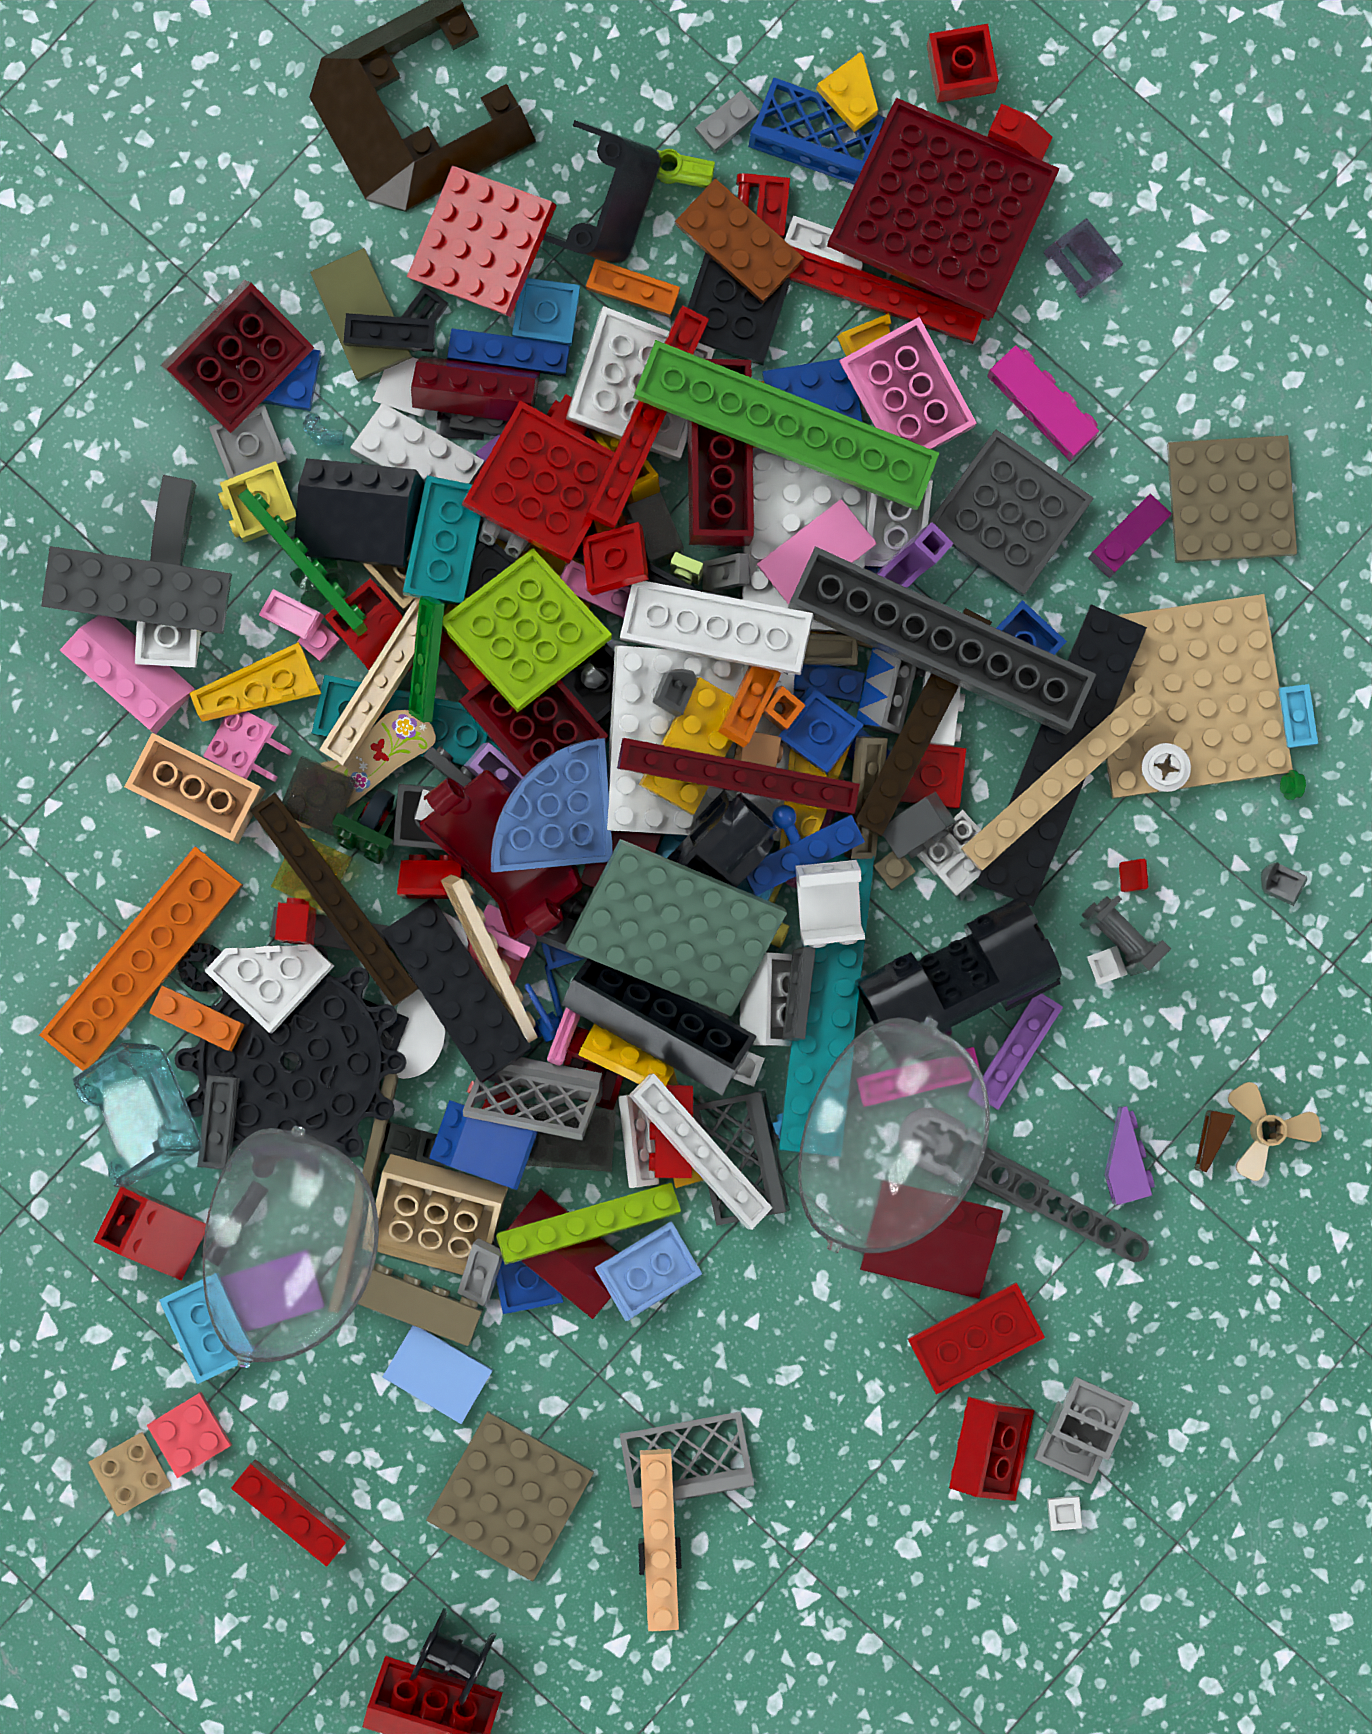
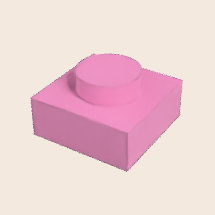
M320 623L310 642L301 637L297 642L318 661L322 662L341 640L323 623Z

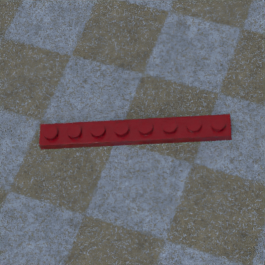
M622 738L617 769L848 814H855L860 787L858 783L629 738Z

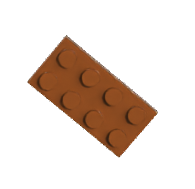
M716 178L675 220V225L762 304L804 259L803 256Z

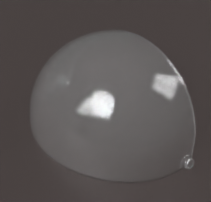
M926 1017L925 1022L919 1023L907 1018H891L863 1031L836 1059L814 1098L801 1140L798 1165L799 1191L806 1217L816 1232L827 1240V1249L832 1252L839 1253L840 1248H846L863 1253H883L900 1249L922 1239L952 1214L967 1194L979 1171L987 1146L990 1122L986 1085L971 1055L954 1039L938 1031L936 1028L938 1022Z
M293 1126L292 1130L262 1129L254 1132L242 1141L234 1150L221 1172L208 1211L203 1242L202 1268L207 1309L220 1341L238 1360L237 1365L243 1368H249L250 1363L275 1362L296 1357L311 1350L330 1337L349 1317L361 1299L376 1260L379 1237L378 1215L375 1200L367 1180L360 1169L343 1152L318 1137L306 1134L305 1129L302 1127Z

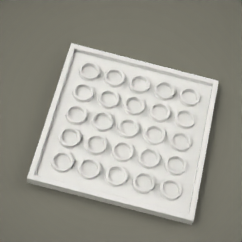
M615 646L608 762L609 807L607 830L689 835L697 826L696 818L724 789L709 787L695 814L691 815L640 786L639 783L644 774L617 769L622 738L659 745L663 741L675 716L652 703L665 673L674 669L692 670L696 678L701 677L735 697L749 665L668 649ZM778 671L781 673V676L775 688L783 686L793 694L795 674L788 673L787 675ZM779 703L774 706V710L778 714H781L783 710L782 705ZM762 715L754 732L779 736L783 730H780ZM735 742L732 743L725 758L734 759ZM780 742V745H783V756L780 763H777L776 768L788 770L790 748ZM725 790V791H727L732 797H735V796L739 793V792H734V791ZM742 793L760 808L771 821L774 809L784 805V801ZM776 827L777 832L773 835V840L780 841L782 829Z

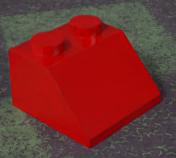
M409 855V860H401L397 894L405 899H449L441 880L449 875L464 879V868L450 855H439V860H427V855Z

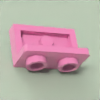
M491 904L487 905L483 913L486 918L484 926L487 932H490L495 937L498 946L504 948L503 954L518 961L521 957H530L537 943L535 934L529 929L516 940L512 939L507 933L500 909Z

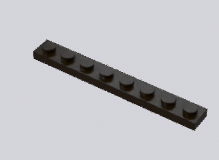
M967 608L962 612L987 625L992 623V621ZM932 673L930 674L855 819L857 825L880 837L883 835L959 687L958 685Z
M274 792L251 809V813L393 1007H396L419 990L418 986L278 795Z

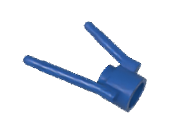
M546 964L545 972L557 1016H555L553 1011L548 1014L546 1013L530 984H525V989L541 1017L537 1019L538 1023L535 1021L536 1027H534L536 1035L538 1038L542 1036L545 1042H549L555 1038L563 1011L552 971L549 970Z

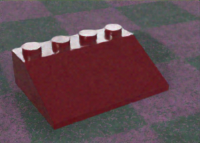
M243 280L160 366L229 433H232L314 347L252 282Z
M487 678L459 700L462 706L523 777L539 762L560 749L582 741L605 738L606 745L609 737L561 680L519 712L509 704Z
M881 1180L860 1270L979 1299L997 1240L1003 1210Z

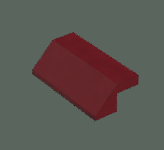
M540 1189L507 1230L569 1213V1211ZM598 1237L520 1261L590 1318L594 1319L611 1298L595 1267L618 1254L619 1251L603 1238Z

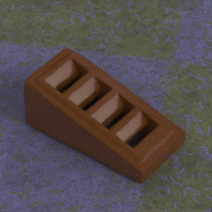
M1207 1110L1194 1167L1196 1168L1195 1170L1208 1171L1234 1121L1235 1115Z

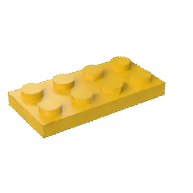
M697 677V684L692 691L683 715L674 718L660 745L725 757L733 741L719 733L718 730L734 697L701 677ZM644 774L639 783L643 788L691 815L695 814L709 788L708 786Z

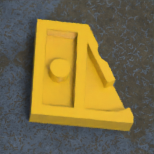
M861 52L817 84L816 90L854 132L877 116L878 107L865 59Z

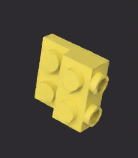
M276 461L220 482L223 492L218 493L224 510L230 509L233 520L229 521L235 538L240 536L244 543L268 534L267 530L238 497L246 489L253 496L259 493L270 505L266 511L272 518L278 515L285 524L296 520L295 507Z

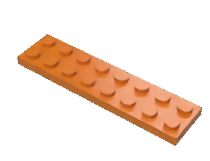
M194 847L39 1036L84 1073L88 1074L177 967L182 957L186 956L189 949L195 945L238 893L243 884L200 849Z

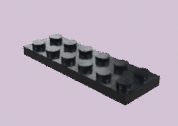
M430 898L381 931L481 1083L533 1050L433 898Z

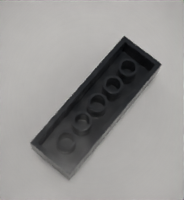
M589 958L572 979L561 1004L721 1095L724 1094L744 1063L757 1037L755 1034L698 1002Z

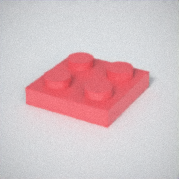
M202 1392L146 1425L177 1478L232 1445Z

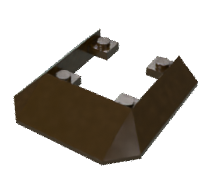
M429 0L327 54L320 60L309 98L366 201L407 212L442 192L452 166L478 174L536 143L523 110L518 105L507 84L480 97L491 121L441 148L428 126L402 139L380 100L377 91L401 79L390 58L391 55L440 29L452 50L479 37L478 31L461 0Z

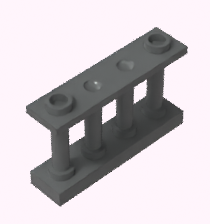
M1119 895L1111 899L1106 896L1098 904L1094 902L1082 913L1085 919L1079 925L1084 929L1095 924L1126 955L1124 959L1127 963L1124 966L1130 976L1150 971L1171 948L1163 940L1155 943L1152 941L1148 942L1114 908L1122 898Z

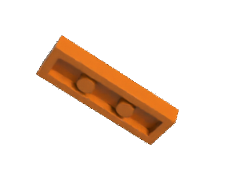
M598 259L594 261L586 284V290L671 318L680 292L679 286Z
M749 665L718 732L744 748L752 738L781 673L776 670Z
M163 985L149 1011L150 1014L232 1052L245 1025Z

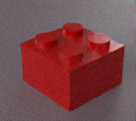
M988 24L929 33L926 47L937 103L996 92L999 79Z

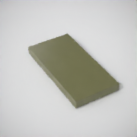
M365 248L310 272L358 382L412 358L409 350L345 346L343 343L346 313L395 317Z

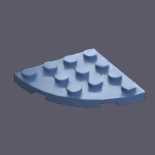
M605 738L586 740L560 749L539 762L521 779L505 803L496 825L491 852V872L609 861L613 850L611 830H607L609 791Z

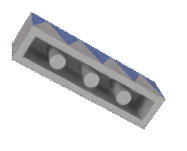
M874 647L872 648L856 719L864 724V728L874 732L900 734L904 724L916 666Z

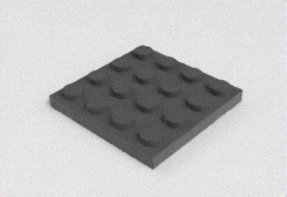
M995 429L929 520L928 525L933 522L954 543L952 547L1021 596H1024L1094 498Z

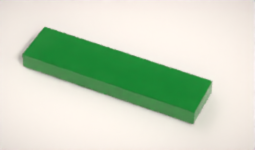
M420 596L408 708L409 714L423 723L432 722L445 605L431 596Z

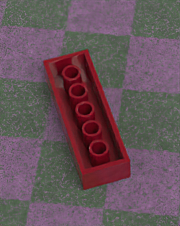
M705 359L752 378L751 360ZM688 420L689 545L750 546L754 537L753 446Z

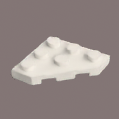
M311 944L225 948L205 972L269 1033H273L334 965Z

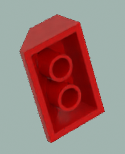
M968 1397L961 1433L958 1439L955 1462L951 1471L949 1488L979 1498L1016 1501L1034 1410L989 1399Z

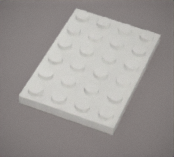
M753 448L754 537L750 546H744L743 554H749L750 575L749 585L742 586V600L788 608L787 602L756 564L840 499L843 500L866 529L867 491L760 448ZM865 554L859 557V560H855L853 564L864 568ZM815 620L812 622L811 631L842 633Z

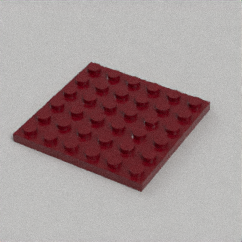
M896 97L828 240L827 247L993 319L1060 168Z

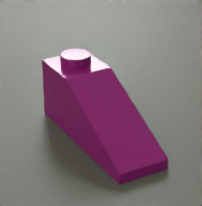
M1150 493L1098 545L1088 559L1110 579L1172 513Z

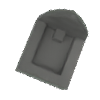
M674 669L665 673L652 703L675 717L683 715L692 691L697 684L695 673L687 669Z
M1278 862L1269 864L1261 872L1263 892L1294 906L1307 882V876L1280 865Z

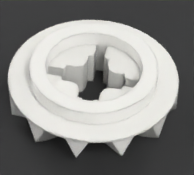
M1163 743L1154 746L1146 753L1142 761V775L1148 785L1159 792H1172L1179 789L1187 782L1190 776L1191 764L1189 757L1183 749L1174 744ZM1169 756V766L1173 767L1174 770H1178V772H1169L1164 777V780H1162V770L1154 765L1163 764Z

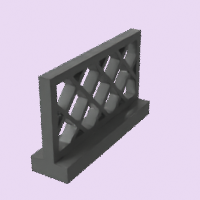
M765 1090L693 1105L695 1121L703 1130L705 1129L710 1133L711 1139L715 1136L728 1145L724 1151L726 1155L732 1147L746 1157L739 1167L741 1172L749 1159L760 1166L761 1174L755 1183L749 1179L748 1181L757 1191L766 1196L767 1202L771 1205L772 1209L766 1216L789 1211L790 1206ZM746 1101L748 1115L741 1123L730 1116L728 1112L734 1103ZM727 1104H728V1106H727V1108L725 1109V1111H723V1110H721L720 1108H718V1106H723V1105H727ZM712 1108L721 1114L713 1129L702 1122L700 1110ZM725 1118L739 1126L731 1141L716 1132ZM749 1119H750L751 1129L746 1126V1124H747V1122L749 1121ZM742 1130H745L754 1138L755 1144L749 1153L734 1144ZM755 1150L757 1152L758 1159L752 1156ZM761 1180L763 1181L764 1189L758 1186ZM708 1185L716 1226L740 1221L735 1215L722 1218L720 1208L722 1200L718 1199V1195Z

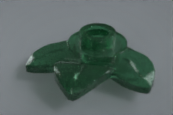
M311 557V563L317 559L328 572L324 578L329 583L334 579L339 580V586L347 593L349 579L342 570L338 569L337 560ZM299 568L290 573L295 584L305 591L300 603L310 608H318L327 603L325 597Z

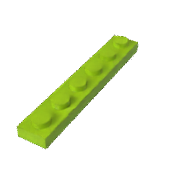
M671 1182L497 1233L496 1238L504 1264L507 1265L679 1214L681 1209Z

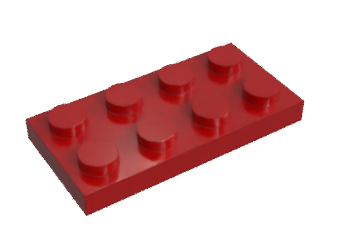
M1015 1282L910 1336L907 1340L937 1395L1039 1342L1045 1336L1018 1284Z

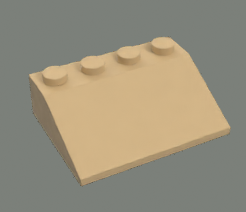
M390 1154L382 1171L365 1249L463 1275L473 1243L479 1238L491 1245L494 1244L508 1187L482 1178Z

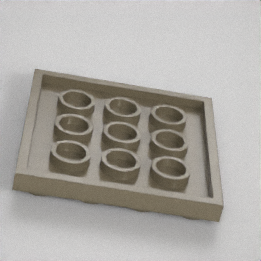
M1288 435L1168 442L1167 457L1175 563L1295 556L1297 554Z
M487 1411L426 1521L533 1582L593 1476L594 1471Z

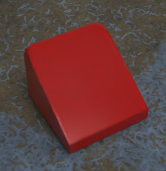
M1136 859L1119 863L1120 888L1122 892L1144 891L1149 887L1147 860Z

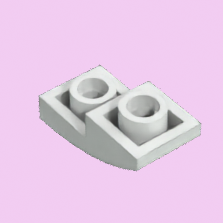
M963 810L953 818L955 823L947 828L950 832L947 836L936 843L933 839H930L924 844L926 850L917 855L934 876L962 852L961 848L981 831Z

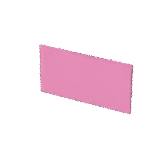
M840 499L756 565L789 605L815 546L853 563L855 560H859V557L877 543L843 500Z

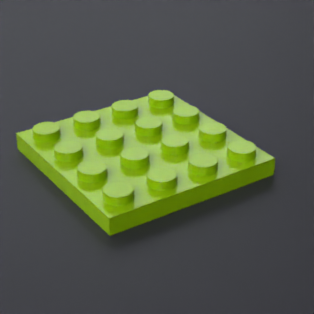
M534 548L443 617L442 629L517 712L526 707L612 639V634Z

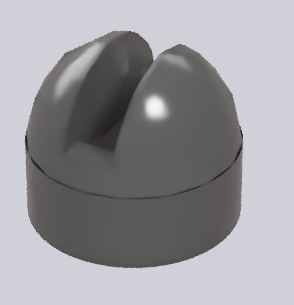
M589 662L583 668L580 679L587 688L596 689L607 680V677L593 663Z

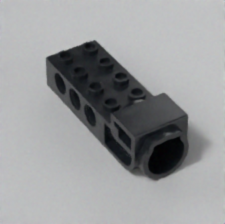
M723 790L696 818L697 826L667 859L737 888L769 853L774 842L773 835L777 832V828L769 817L742 793L732 797L727 791Z

